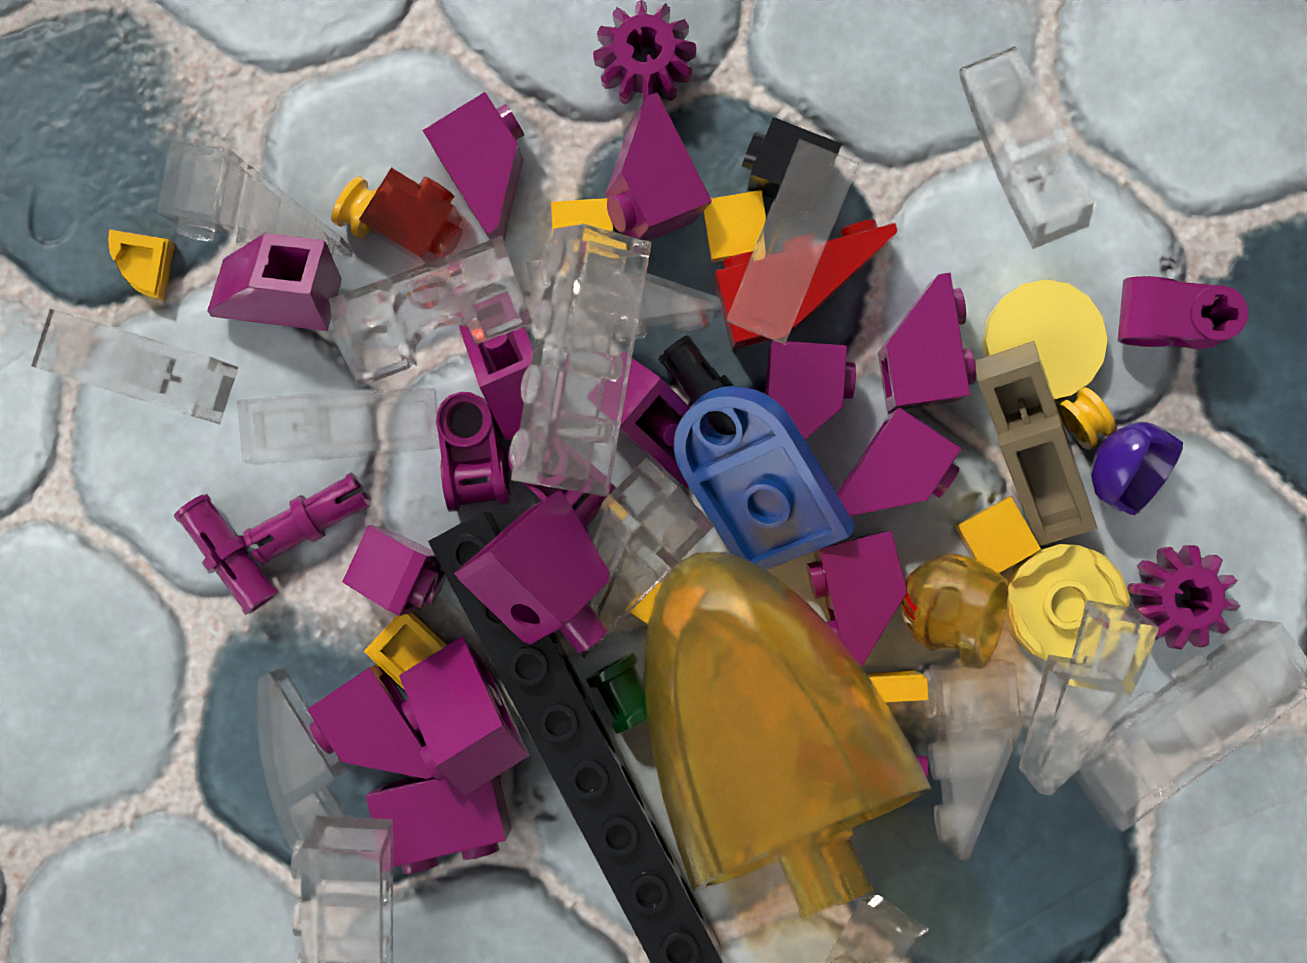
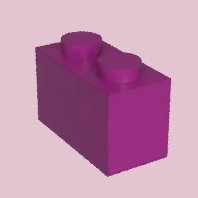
M463 636L399 675L408 700L401 704L403 712L413 729L419 735H423L426 745L419 749V753L426 768L438 782L446 778L466 796L530 756L490 667Z
M500 775L466 796L446 778L438 782L434 777L430 779L412 777L378 785L366 795L382 870L401 866L403 874L418 873L439 865V856L460 851L464 860L488 856L500 850L498 842L506 841L512 830Z

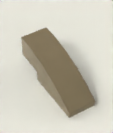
M1035 341L975 360L977 381L996 429L1001 452L1031 531L1039 546L1098 529Z

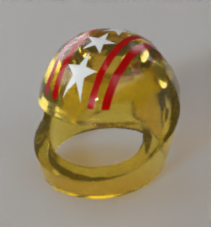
M942 554L929 558L914 569L905 582L907 593L900 603L904 624L911 636L928 650L956 648L960 650L962 668L983 669L990 661L1004 627L1009 600L1008 581L1006 577L983 562L962 554Z

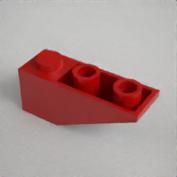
M875 219L864 220L842 228L840 230L842 237L819 243L816 235H810L783 244V253L760 259L758 251H750L725 259L723 261L724 269L715 271L713 282L732 351L791 335L890 243L898 232L896 223L878 227Z

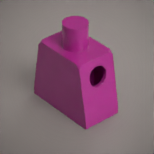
M561 489L523 512L454 573L523 642L531 644L560 629L578 653H582L600 641L608 632V628L588 602L610 581V571Z

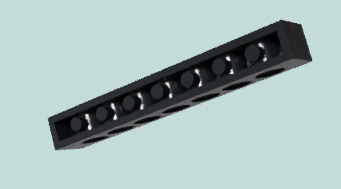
M483 511L430 539L428 543L650 963H723L719 939L556 633L553 632L531 644L521 641L454 574L502 532L493 514Z

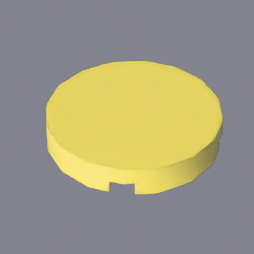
M1044 279L1022 284L999 300L985 320L981 344L984 357L1035 341L1056 400L1073 395L1093 380L1104 362L1108 337L1103 316L1088 295L1069 283Z
M1053 544L1022 560L1014 568L1004 591V615L1012 636L1028 653L1052 664L1079 666L1101 658L1119 642L1125 629L1123 625L1126 620V611L1129 612L1130 596L1121 572L1105 555L1081 545Z

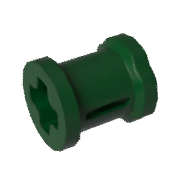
M634 652L615 660L586 678L590 688H598L615 720L612 723V727L616 734L634 727L662 709L659 699L651 697L635 668L638 659Z

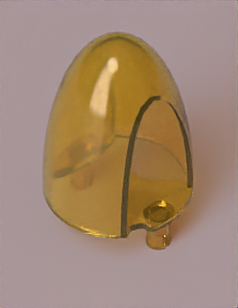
M698 552L679 561L668 572L653 600L645 640L644 686L651 748L662 798L674 839L693 891L704 890L780 862L800 909L801 919L835 905L838 907L873 892L874 889L869 884L850 840L855 835L853 830L911 803L932 790L905 734L883 697L847 646L811 605L784 581L754 562L727 552Z

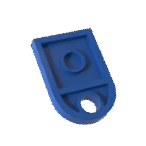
M722 387L709 391L697 399L679 422L674 438V453L678 468L745 578L850 538L856 525L788 412L774 399L762 392L746 387ZM721 411L730 416L735 423L736 433L723 435L715 431L709 424L708 412Z

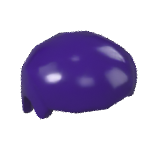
M1135 422L1119 428L1110 434L1096 451L1090 473L1095 494L1113 509L1120 512L1124 511L1130 515L1138 514L1152 500L1168 479L1183 451V442L1160 426L1149 422Z

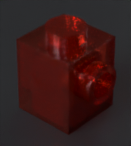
M392 167L359 218V221L370 233L429 269L433 268L438 258L446 260L453 253L463 233V229L458 227L463 219L455 206L451 204L455 196L449 190L425 176L418 184Z

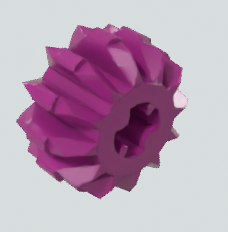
M639 0L635 5V16L632 17L621 8L616 7L612 13L615 27L600 26L597 31L598 41L603 47L593 52L594 65L605 69L600 76L601 84L605 89L620 86L619 101L624 103V105L632 101L636 92L642 93L643 102L648 95L654 94L658 90L664 98L672 101L677 97V88L674 81L689 83L692 78L693 69L686 62L696 57V44L689 40H684L689 33V24L685 19L669 23L671 9L666 3L661 5L654 15L647 14L646 2ZM643 47L653 48L655 50V59L653 60L650 55H647V62L636 61L634 51L637 49L640 55H642Z
M1183 545L1178 553L1172 547H1161L1157 550V564L1142 560L1137 565L1140 574L1146 579L1145 584L1130 583L1127 589L1133 595L1142 596L1143 603L1135 605L1129 613L1134 619H1149L1144 630L1146 637L1158 640L1165 636L1167 647L1181 650L1188 641L1193 646L1200 648L1210 645L1209 630L1220 634H1225L1230 630L1227 621L1221 616L1223 610L1237 611L1241 606L1238 601L1225 598L1224 591L1231 589L1238 580L1233 575H1218L1223 561L1218 555H1207L1201 558L1200 549L1196 545ZM1179 586L1188 587L1190 591V600H1182L1187 605L1186 608L1177 607L1175 594H1183V591L1178 588Z

